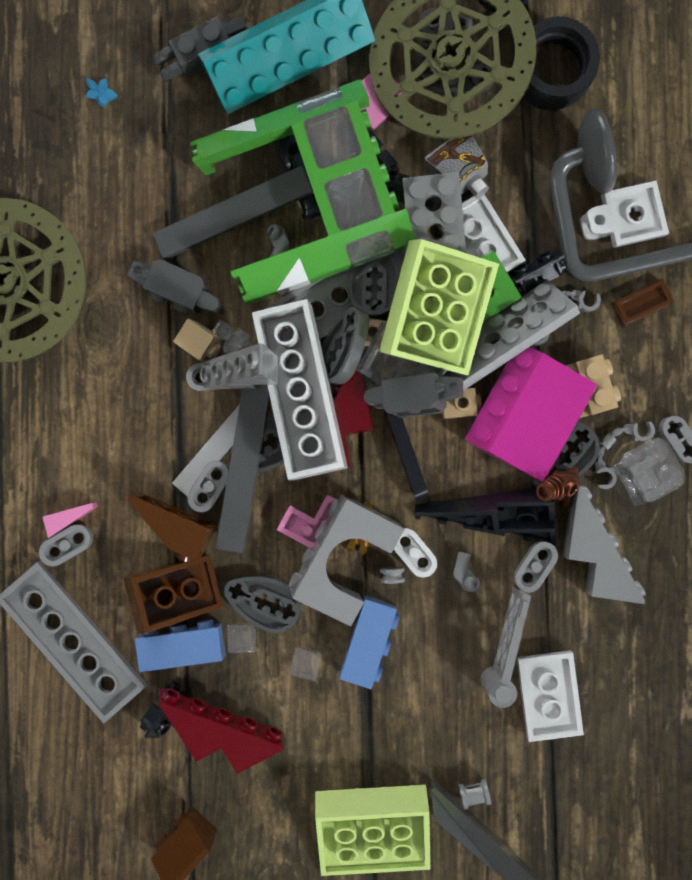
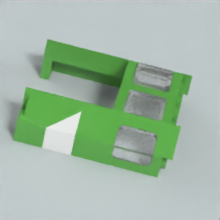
M361 79L190 142L191 147L194 149L193 154L195 157H192L193 162L205 176L216 172L214 163L294 134L328 236L230 271L233 278L240 282L238 283L241 294L245 293L242 298L248 305L282 295L346 272L352 268H357L372 261L405 251V245H408L409 240H415L407 209L395 212L399 205L394 191L389 193L385 182L390 181L385 164L379 165L376 157L377 154L381 153L375 136L370 138L366 127L371 126L366 107H369L370 103L369 96Z

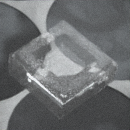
M251 623L227 625L228 653L256 652V626Z
M296 646L289 675L316 681L322 652Z

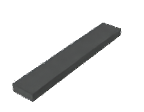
M299 166L156 231L153 235L162 258L166 260L313 194L303 167Z
M257 386V389H242L216 549L245 553L270 402L269 390L265 387Z

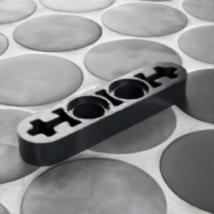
M384 410L415 500L429 497L403 418H398Z

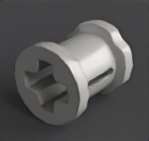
M481 779V782L476 784L458 785L463 809H468L469 806L481 803L491 805L486 779Z

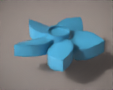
M86 79V83L91 90L87 92L85 97L94 99L104 108L108 101L117 98L118 95L113 90L107 88V79H102L98 85L93 80Z

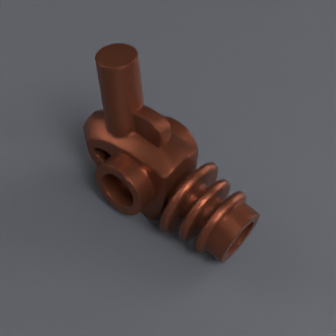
M575 466L569 471L561 472L555 470L545 481H542L537 486L536 494L538 498L542 501L557 499L560 500L562 507H570L572 496L579 487V468Z

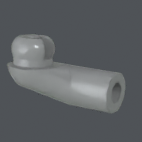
M271 224L267 229V235L274 246L270 257L288 251L291 245L286 230L278 224Z
M458 551L453 576L462 589L475 592L480 587V581L469 569L471 554Z

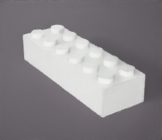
M307 299L252 312L258 344L263 343L279 356L278 385H268L288 480H298L348 468L312 305Z

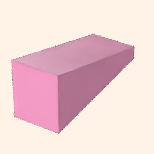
M97 502L43 516L48 538L62 532L98 507Z

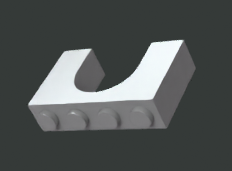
M341 494L339 500L335 499L332 502L327 522L319 526L315 535L316 542L312 548L309 547L302 558L303 565L299 573L295 572L292 575L288 587L293 599L351 626L364 601L358 593L334 582L327 576L326 562L330 552L336 545L345 540L362 539L392 553L405 529L398 522Z

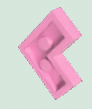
M327 494L315 518L290 505L277 530L312 548L317 540L315 538L316 532L322 523L325 524L330 516L329 508L335 498Z

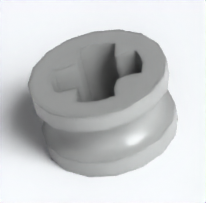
M404 567L380 568V573L383 574V578L380 579L381 583L396 584L405 582V578L402 577Z

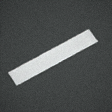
M239 406L172 482L187 497L203 468L212 461H220L233 446Z

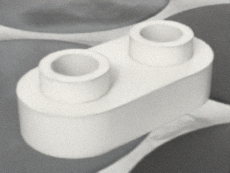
M404 528L405 530L400 539L404 536L409 537L410 544L402 546L399 539L394 548L395 552L416 576L428 577L432 575L437 568L436 557L412 529ZM420 558L427 559L425 567L418 566L417 562Z

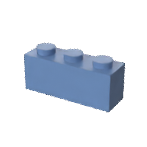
M364 595V604L359 611L340 670V680L372 689L373 683H379L383 667L379 666L382 655H388L391 646V640L388 639L391 629H396L400 614L396 613V605Z
M214 620L197 622V626L187 627L185 623L170 626V630L159 631L157 629L146 634H140L135 638L139 672L222 661L226 655L222 624H214Z

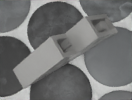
M263 343L205 361V365L201 367L200 378L202 382H205V389H257V385H278L279 356Z
M585 484L580 485L572 496L571 506L569 507L563 557L570 560L589 562L585 593L588 595L644 604L643 596L646 593L642 585L637 580H633L630 574L632 571L630 563L624 556L621 557L616 548L619 547V544L611 532L607 533L603 525L606 521L598 508L594 509L590 499L592 495Z

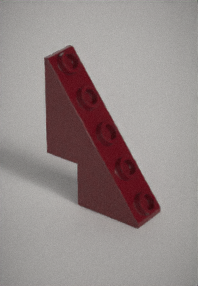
M360 359L353 376L346 383L337 385L333 392V396L336 397L333 403L348 468L353 467L348 435L374 431L370 405L365 403L363 398L367 388L362 359Z
M160 689L159 705L196 762L222 749L236 773L239 774L284 750L283 732L277 727H267L257 723L250 717L243 718L232 714L225 708H215L207 705L201 699L185 697L174 689Z

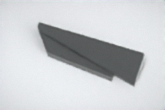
M434 780L430 782L433 819L494 873L497 874L499 872L505 880H539L536 872L520 859L508 844L470 811L463 809V805Z

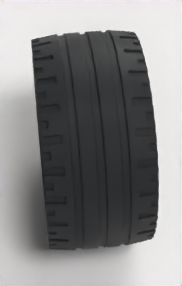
M553 16L533 25L536 47L547 43L564 45L574 53L579 61L580 76L571 85L557 87L546 84L533 71L531 81L523 98L532 106L548 111L564 109L578 101L593 83L600 62L599 45L594 34L591 33L587 26L570 17Z

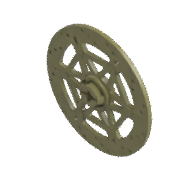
M394 0L383 13L374 31L376 41L372 42L370 46L369 67L373 87L380 102L398 123L415 133L427 137L455 139L471 136L492 127L514 109L529 86L536 61L535 30L528 11L520 0H483L497 10L489 17L456 4V0H440V7L412 28L403 26V22L417 8L431 0ZM447 14L452 15L455 26L454 30L445 31ZM458 15H464L480 23L463 31ZM440 18L437 35L420 32V30L435 19ZM506 26L511 29L515 45L512 68L500 65L498 32ZM487 28L488 31L474 43L470 36ZM419 39L431 42L429 48L425 50L424 48L413 42V40ZM489 39H493V61L478 52ZM394 43L404 45L406 78L399 84L394 82L390 66L391 49ZM411 50L426 58L414 72H411ZM479 61L480 63L491 69V72L475 70L472 68L475 62ZM427 68H430L431 71L434 73L433 75L419 82H416V79ZM466 76L484 79V81L469 92L463 93ZM441 80L445 96L442 97L423 88ZM451 80H459L456 97L451 95L448 84ZM492 83L502 86L499 93L487 104L472 112H464L463 105ZM413 94H419L447 106V115L437 116L423 112L407 100ZM455 116H458L457 123L454 122Z
M0 198V294L4 295L0 296V304L7 305L4 321L0 323V341L2 340L0 363L23 361L38 356L62 340L80 314L85 299L87 280L85 262L79 245L72 233L58 218L30 202ZM16 222H23L40 230L49 238L52 245L42 250L15 233ZM5 238L8 240L9 256H1ZM15 242H21L35 253L17 259ZM38 260L42 261L27 273L24 267L25 264ZM61 261L64 269V291L60 303L55 304L50 300L52 265ZM44 271V292L41 294L30 284V281ZM27 290L40 300L39 304L23 299ZM16 303L32 309L31 312L12 321ZM55 312L60 313L61 317L55 316ZM41 314L48 318V322L35 333L22 339L10 340V331Z

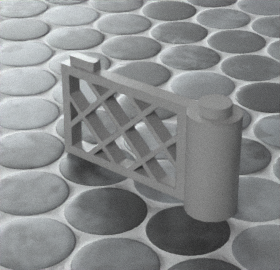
M512 587L494 665L484 670L481 675V685L490 701L499 708L511 706L517 698V690L511 681L531 599L529 594L517 587Z

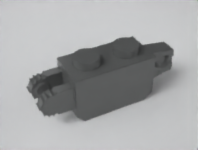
M217 16L169 40L170 46L155 53L152 59L157 65L164 64L174 58L177 59L176 62L161 70L160 75L164 80L172 79L184 73L185 77H190L205 70L198 56L199 53L247 30L241 17L227 22V20L220 21Z
M161 259L153 262L152 265L133 261L127 276L141 284L142 288L149 292L148 298L161 304L164 303V300L174 303L173 309L186 315L189 314V311L197 314L199 309L214 315L222 310L221 301L215 295L213 296L207 292L208 288L202 277Z
M422 370L418 372V375L414 376L395 374L392 376V379L382 380L381 387L367 389L363 398L368 405H373L377 409L383 408L398 418L442 413L447 407V401L463 397V380L459 377H441L433 370Z

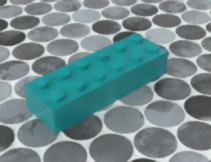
M305 0L199 53L198 56L222 107L227 114H230L376 40L362 0Z

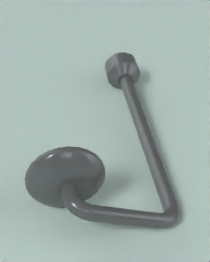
M592 108L587 111L578 131L577 148L563 153L555 161L550 172V190L561 254L565 257L562 261L565 264L566 270L574 278L587 282L692 260V243L595 265H585L580 261L566 182L568 171L572 167L580 165L588 183L601 194L611 192L617 178L616 147L609 121L600 109Z

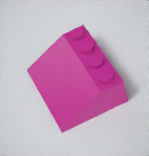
M529 347L507 362L465 440L471 446L541 482L545 481L598 385L548 355Z

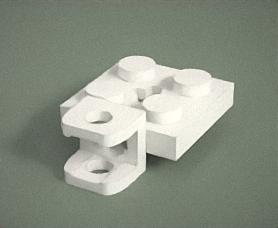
M657 181L616 189L607 194H602L603 205L591 208L579 219L584 239L596 240L610 235L613 248L660 238L669 234ZM631 208H634L635 212H640L641 214L637 221H634L629 216Z

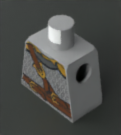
M472 135L449 139L424 158L425 171L429 175L459 172L461 194L469 189L475 198L478 199L489 189V186L483 180L488 174V162Z

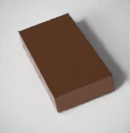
M662 278L612 302L611 305L622 327L673 304L674 301Z

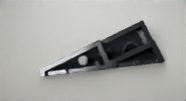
M536 488L415 504V519L420 520L421 516L438 519L439 524L446 525L447 521L461 523L465 529L500 536L512 533L522 535L523 540L526 541L537 538L547 540L548 543L556 546L555 500H540L536 494Z

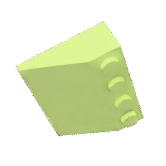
M423 239L409 240L379 352L468 376L499 264Z
M426 785L315 791V819L321 876L430 870V822Z

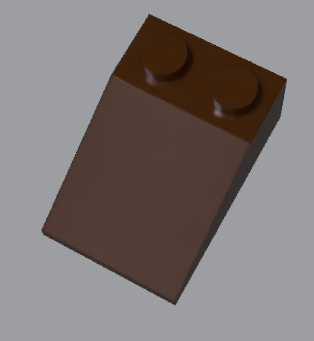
M144 493L129 496V503L167 548L176 552V558L191 562L192 559L196 561L205 554L217 526L216 524Z
M210 554L203 555L196 561L193 559L191 562L179 561L123 577L136 629L145 634L223 607Z

